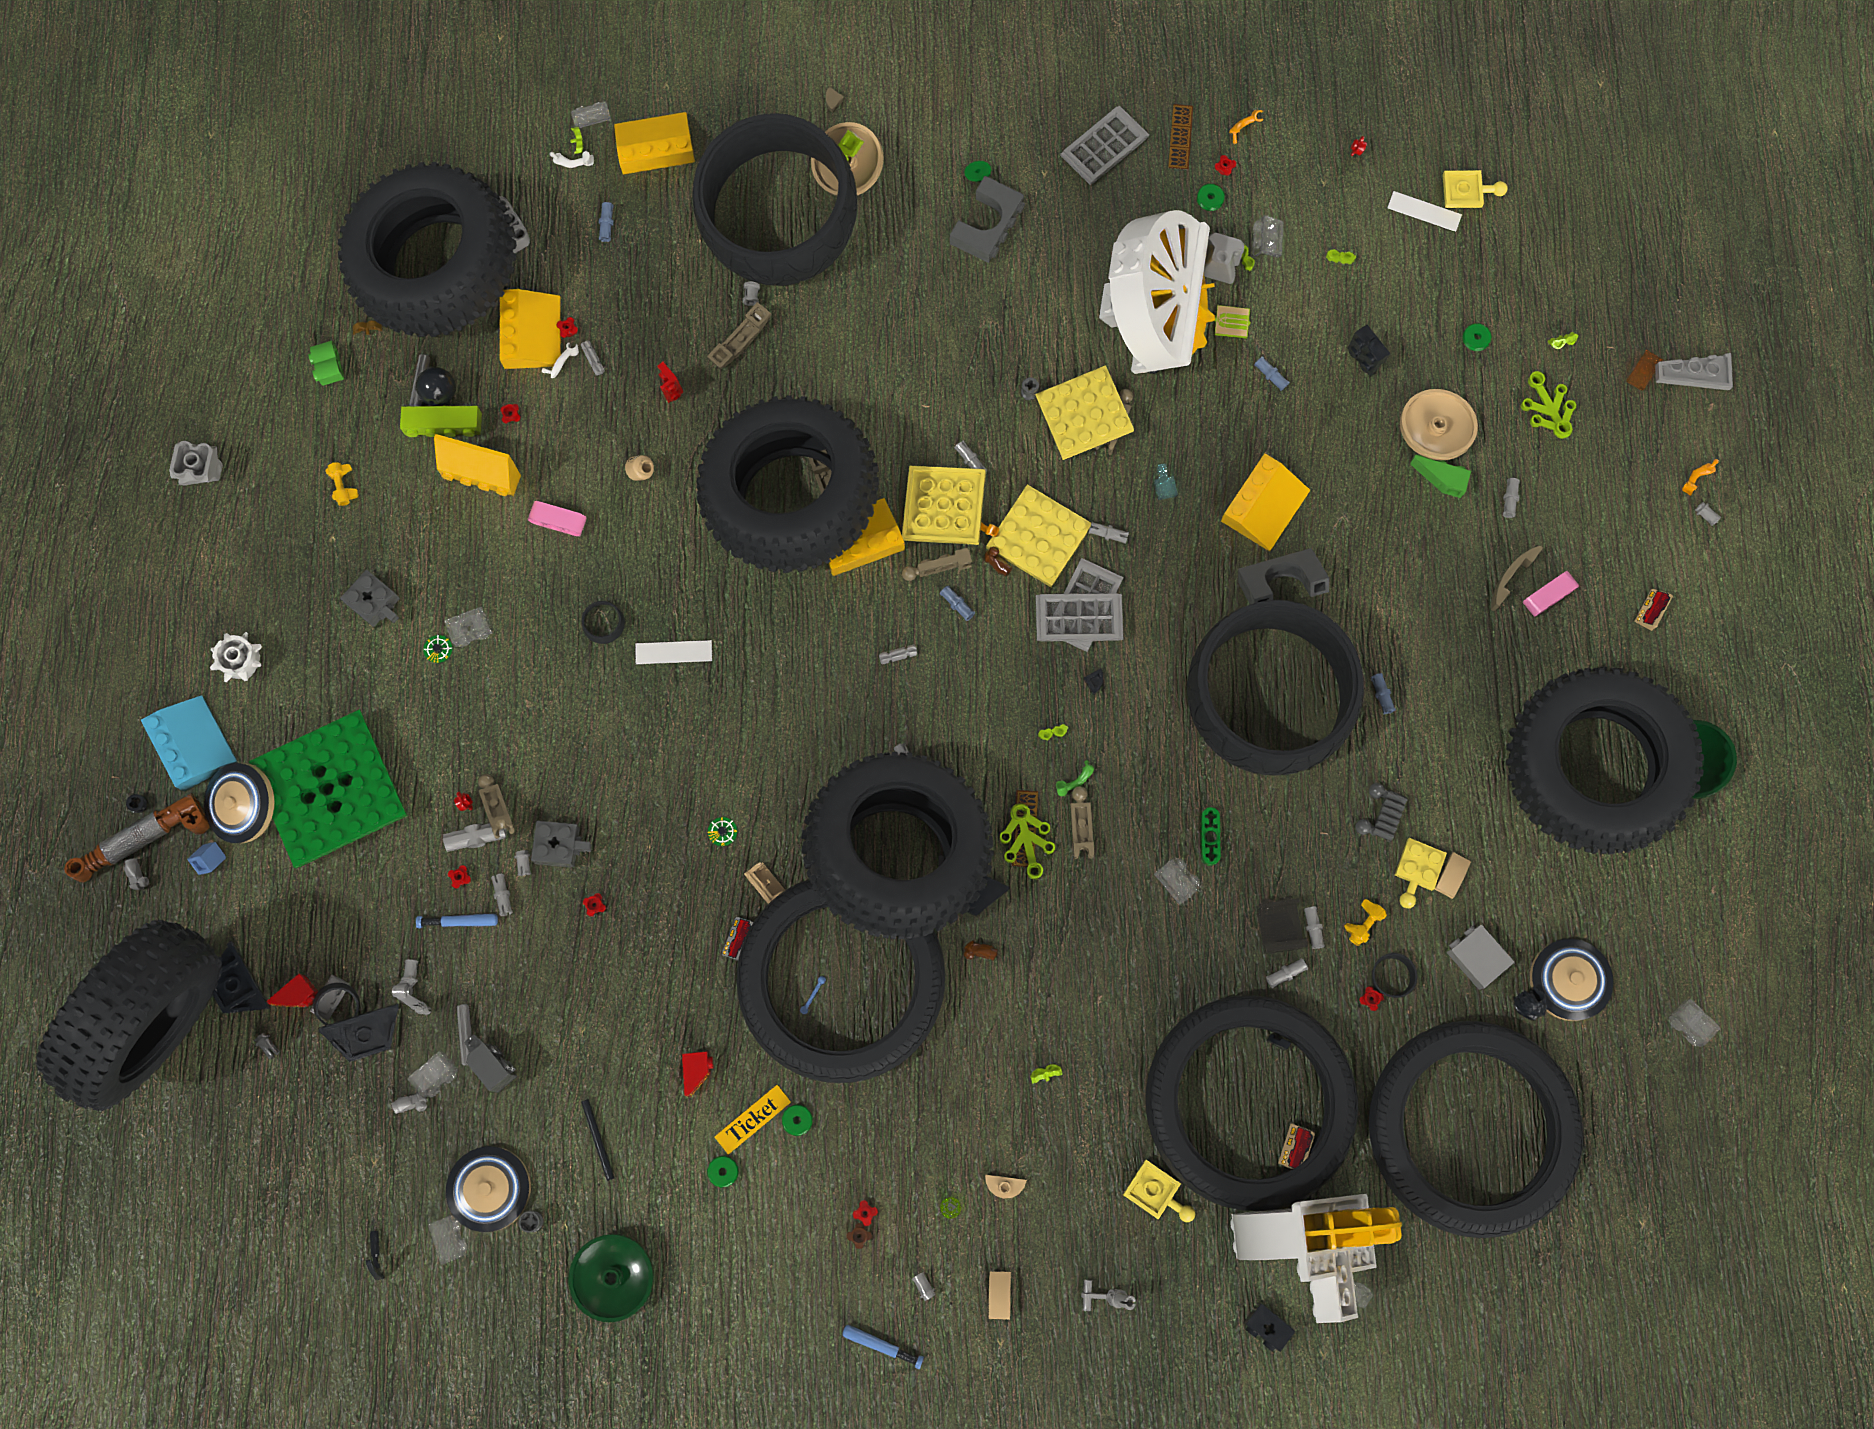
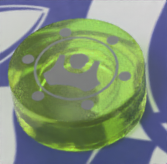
M954 1197L945 1198L940 1205L942 1215L949 1219L957 1217L961 1212L960 1202Z

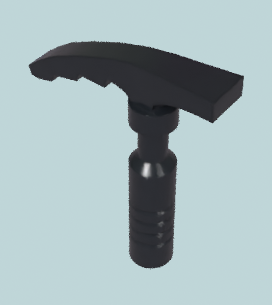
M371 1231L370 1248L373 1262L371 1259L366 1260V1265L374 1279L381 1280L385 1279V1277L380 1272V1263H378V1256L380 1255L378 1231Z

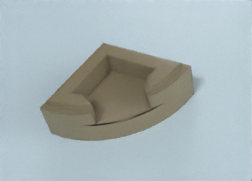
M831 87L827 89L825 96L826 104L833 113L844 101V97Z

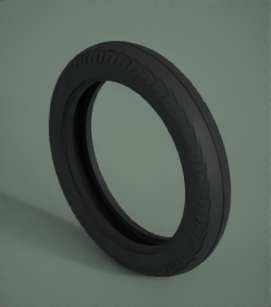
M808 879L790 887L774 898L761 911L750 927L743 942L737 966V993L740 1008L749 1030L759 1045L775 1061L790 1071L809 1079L828 1083H851L871 1079L890 1071L904 1062L919 1048L933 1028L941 1009L945 990V964L942 949L934 929L933 933L923 937L921 933L919 937L913 938L912 936V939H906V936H904L915 966L914 991L904 1016L883 1038L866 1047L850 1051L823 1050L804 1043L791 1034L776 1015L769 995L768 971L772 954L784 933L803 916L815 910L829 907L828 903L824 905L821 902L818 891L814 892L813 884Z
M1246 995L1223 998L1208 1003L1188 1014L1168 1033L1159 1046L1149 1070L1146 1085V1114L1153 1141L1161 1157L1175 1176L1188 1188L1203 1198L1224 1207L1244 1211H1267L1290 1206L1309 1197L1325 1185L1336 1173L1353 1141L1358 1117V1098L1354 1076L1345 1054L1333 1036L1317 1020L1297 1007L1283 1001L1262 996ZM1239 1027H1253L1277 1033L1295 1044L1307 1056L1315 1068L1324 1095V1117L1320 1133L1309 1152L1308 1158L1296 1168H1291L1279 1175L1264 1179L1236 1177L1217 1169L1207 1162L1189 1141L1183 1129L1178 1110L1180 1079L1194 1051L1208 1038L1221 1031Z
M1459 1021L1428 1029L1409 1040L1392 1056L1383 1069L1372 1095L1369 1111V1134L1372 1151L1384 1180L1395 1196L1412 1213L1443 1231L1465 1237L1493 1238L1524 1230L1540 1221L1560 1203L1576 1177L1583 1150V1123L1574 1090L1562 1069L1545 1050L1529 1038L1509 1028L1487 1022ZM1479 1053L1505 1062L1528 1081L1537 1094L1544 1110L1547 1125V1143L1545 1154L1537 1173L1520 1192L1496 1204L1474 1206L1445 1196L1429 1184L1420 1174L1406 1146L1403 1118L1408 1095L1417 1079L1429 1066L1451 1054Z

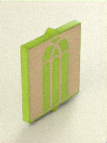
M1217 305L1214 335L1247 339L1248 326L1251 324L1249 321L1250 309Z

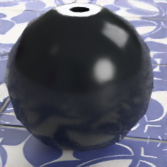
M429 367L419 374L416 381V391L419 398L426 404L443 406L452 400L456 391V383L453 376L445 369Z

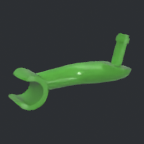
M1088 760L1084 762L1085 767H1083L1082 773L1076 780L1067 784L1065 781H1057L1056 788L1059 796H1065L1069 790L1083 785L1092 775L1094 767L1089 765Z

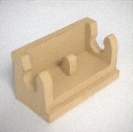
M759 862L748 872L744 873L767 904L785 891L763 862Z

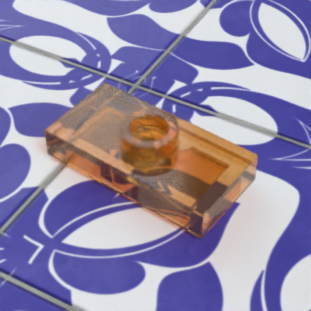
M1646 350L1626 382L1643 391L1655 373V365L1658 362H1662L1663 359Z

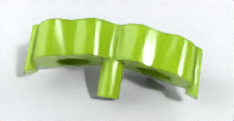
M579 127L571 128L576 139L570 140L571 143H576L574 154L583 153V140Z
M1244 244V251L1241 257L1242 264L1246 270L1250 271L1255 264V260L1248 256L1249 248Z
M1333 249L1327 252L1326 258L1328 261L1335 263L1352 264L1356 259V255L1351 252L1339 253Z
M1574 332L1566 334L1564 337L1560 335L1558 338L1548 340V344L1556 349H1560L1565 343L1573 345L1577 341L1578 335Z
M1062 724L1061 726H1055L1053 729L1040 730L1038 737L1046 741L1053 734L1057 737H1062L1066 734L1068 726Z
M1054 1064L1048 1065L1046 1069L1037 1068L1030 1076L1032 1084L1042 1079L1049 1081V1077L1055 1075L1060 1076L1062 1075V1069Z

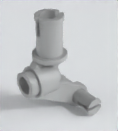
M405 960L404 976L401 978L400 983L393 986L392 995L411 1007L416 1013L429 1015L431 1008L426 1003L411 996L413 994L412 987L418 982L416 973L419 961Z
M1084 1279V1291L1081 1292V1297L1083 1298L1082 1310L1091 1311L1092 1298L1107 1299L1108 1303L1115 1308L1123 1307L1127 1310H1132L1136 1304L1130 1301L1136 1302V1299L1133 1296H1128L1126 1291L1110 1289L1108 1293H1093V1280Z

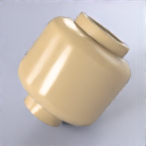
M637 455L627 460L625 471L632 480H646L652 476L654 465L649 457Z

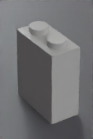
M1472 925L1464 932L1466 935L1461 940L1457 938L1449 945L1451 949L1446 953L1472 983L1481 990L1509 968L1514 961L1482 925L1477 927Z

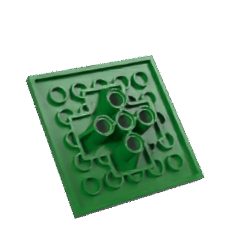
M360 709L248 761L249 764L263 771L271 783L274 793L272 818L295 869L408 816ZM327 769L325 776L320 777L321 771ZM349 778H353L351 784L346 786V781ZM334 786L333 793L328 795V789ZM313 795H316V797L314 798V802L309 803V799ZM342 804L340 811L335 812L336 806Z

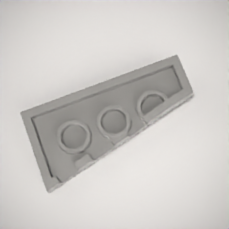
M1731 353L1724 354L1723 356L1711 355L1707 358L1694 357L1683 361L1682 359L1662 361L1655 365L1657 383L1730 390L1733 387Z

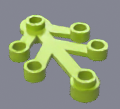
M1535 371L1529 376L1528 384L1536 389L1544 405L1526 398L1521 403V408L1524 411L1534 410L1551 416L1553 421L1543 419L1538 414L1533 415L1530 419V425L1535 428L1542 426L1551 429L1556 437L1565 439L1571 435L1573 430L1569 421L1572 412L1576 409V403L1573 400H1568L1563 405L1565 412L1561 418L1558 411L1563 396L1567 392L1566 385H1557L1554 389L1555 397L1552 402L1543 386L1545 381L1544 374ZM1558 388H1561L1563 393L1559 392ZM1525 403H1529L1530 407L1525 406ZM1567 404L1571 405L1572 409H1569ZM1533 419H1537L1539 423H1535Z
M1018 803L1010 811L1012 820L1005 831L1001 832L999 836L1003 844L1009 843L1012 838V832L1019 824L1020 834L1010 850L1006 851L1004 860L1007 863H1013L1017 852L1022 844H1024L1029 864L1026 873L1029 878L1038 879L1043 873V867L1036 862L1032 842L1043 848L1046 854L1054 852L1055 844L1051 841L1047 842L1028 830L1027 823L1038 828V832L1041 835H1046L1050 831V825L1030 815L1028 806ZM1020 810L1024 813V816L1018 817L1016 812ZM1042 825L1047 826L1048 830L1046 832L1041 830L1040 827ZM1003 834H1007L1009 836V839L1007 841L1002 839ZM1049 844L1053 849L1047 851L1045 846ZM1008 853L1014 855L1012 860L1007 859L1006 855ZM1036 868L1038 874L1033 875L1031 869Z

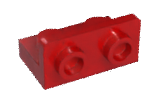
M662 362L657 366L660 371L658 376L663 384L660 386V389L666 401L670 403L677 400L681 393H683L677 377Z

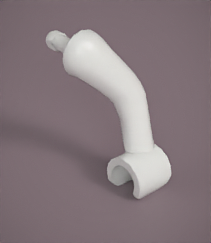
M587 151L582 153L583 158L570 160L560 153L554 154L550 152L554 163L568 168L581 165L591 166L594 164L593 155H590Z
M567 343V349L559 356L552 370L542 368V373H549L551 378H555L569 356H576L579 353L578 345L576 344L574 348H571L570 343Z

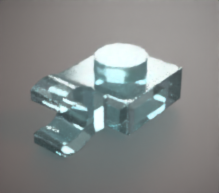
M1159 464L1158 468H1156L1159 479L1154 481L1158 500L1176 497L1178 493L1174 476L1168 477L1166 464Z

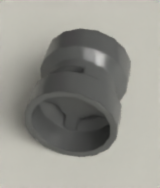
M527 1211L519 1218L520 1229L527 1233L537 1232L544 1223L542 1215L537 1211Z

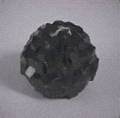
M1534 986L1528 993L1523 991L1514 997L1515 1010L1523 1017L1534 1021L1539 1017L1545 1016L1548 1002L1547 996L1541 989H1537Z

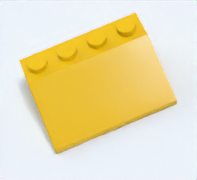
M686 112L614 124L619 164L623 174L695 162Z
M522 289L502 290L505 294L503 297H500V361L504 369L553 367L561 355L560 329L556 326L557 322L561 321V297L559 295Z
M435 434L436 464L442 478L449 481L455 479L466 486L476 485L484 491H489L490 489L502 496H507V494L514 496L521 474L509 454Z
M1264 453L1225 511L1221 522L1270 552L1310 492V489L1282 463Z
M885 498L877 500L876 504H872L874 514L872 517H868L869 523L865 530L861 529L863 534L857 541L853 540V546L846 551L842 550L843 554L838 557L836 555V558L833 560L830 558L831 562L828 563L832 576L905 550L904 540Z

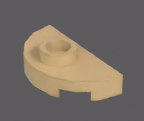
M985 1175L989 1191L1003 1199L1019 1195L1027 1181Z

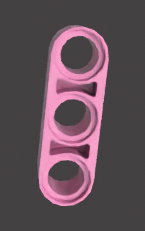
M534 501L528 517V521L533 524L574 536H581L587 519L586 516L539 501Z
M1565 571L1526 598L1523 604L1535 618L1577 589L1579 584L1568 571Z

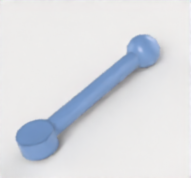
M824 976L818 978V984L805 1006L801 1007L800 1012L802 1014L808 1013V1007L820 986L826 982Z

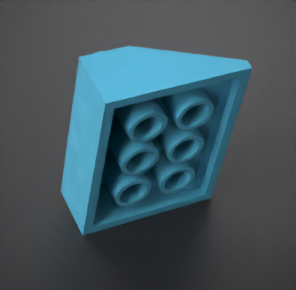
M202 695L160 709L141 719L174 786L182 791H186L210 778L222 767L237 763L229 744Z

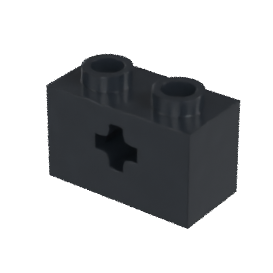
M1259 1302L1243 1322L1247 1326L1245 1330L1255 1338L1259 1335L1265 1340L1262 1344L1272 1352L1275 1349L1281 1352L1295 1333L1294 1329ZM1265 1324H1271V1333H1265L1266 1329L1263 1327Z

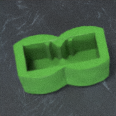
M333 341L310 347L311 353L308 356L311 364H314L315 370H312L316 381H319L323 386L344 380L339 353Z

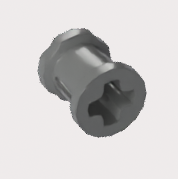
M1028 377L1022 382L1021 395L1025 400L1036 398L1035 394L1038 393L1039 383L1035 378Z

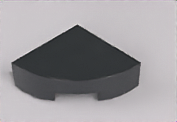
M1101 668L1084 677V681L1092 695H1095L1102 687L1103 672Z
M1273 1034L1269 1035L1266 1040L1283 1051L1288 1050L1291 1044L1290 1041L1284 1038L1280 1039Z

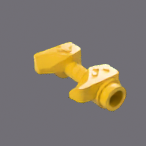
M335 462L328 465L326 474L334 480L336 486L332 499L336 500L339 506H345L350 503L349 500L359 496L358 490L344 488L342 477L352 471L351 466Z
M1367 899L1361 904L1369 914L1362 925L1350 923L1344 925L1346 931L1351 934L1349 940L1356 946L1369 940V933L1367 931L1376 920L1381 921L1387 916L1384 908Z

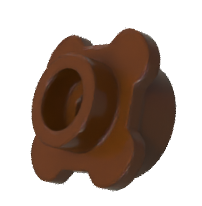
M857 1223L854 1230L847 1233V1239L852 1241L857 1249H862L864 1243L872 1238L871 1232H867L861 1223Z

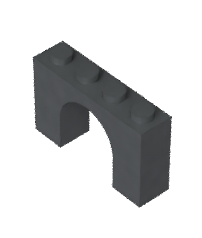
M984 176L976 190V200L994 208L1000 214L1001 221L992 229L979 230L958 220L950 234V244L989 263L992 257H996L999 251L998 246L1000 243L1005 242L1008 229L1013 228L1017 219L1015 217L1023 211L1025 203L1023 194Z
M1312 548L1238 569V583L1250 604L1273 600V593L1268 583L1275 578L1283 576L1293 577L1301 581L1310 597L1329 592V577Z

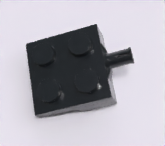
M1368 325L1354 333L1348 346L1351 357L1356 358L1363 372L1367 373L1370 377L1377 372L1380 365L1386 362L1391 354Z

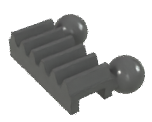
M1374 783L1369 788L1370 796L1375 799L1384 798L1375 825L1373 827L1367 819H1360L1357 821L1355 828L1361 835L1369 833L1372 836L1376 835L1386 839L1390 843L1394 838V833L1397 830V825L1400 822L1399 819L1402 816V811L1405 808L1408 797L1390 790L1387 791L1382 784Z

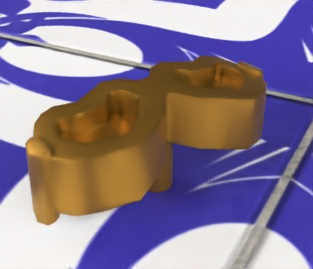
M376 321L358 322L353 326V335L361 331H366V335H370L369 330L382 331V325Z

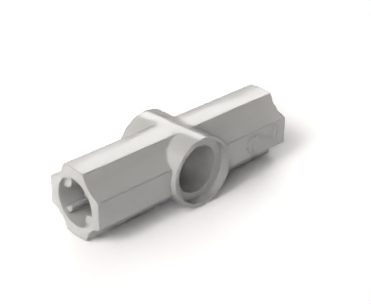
M490 823L485 825L473 824L466 826L464 830L443 834V842L447 852L466 847L478 848L486 845L487 842L507 838L506 828H502L499 831L500 837L496 839Z

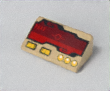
M1651 589L1634 622L1651 631L1655 629L1673 595Z
M1290 1124L1278 1164L1294 1169L1308 1158L1315 1132Z

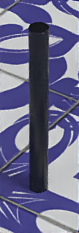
M589 1099L581 1101L606 1180L610 1181L615 1179L590 1101Z

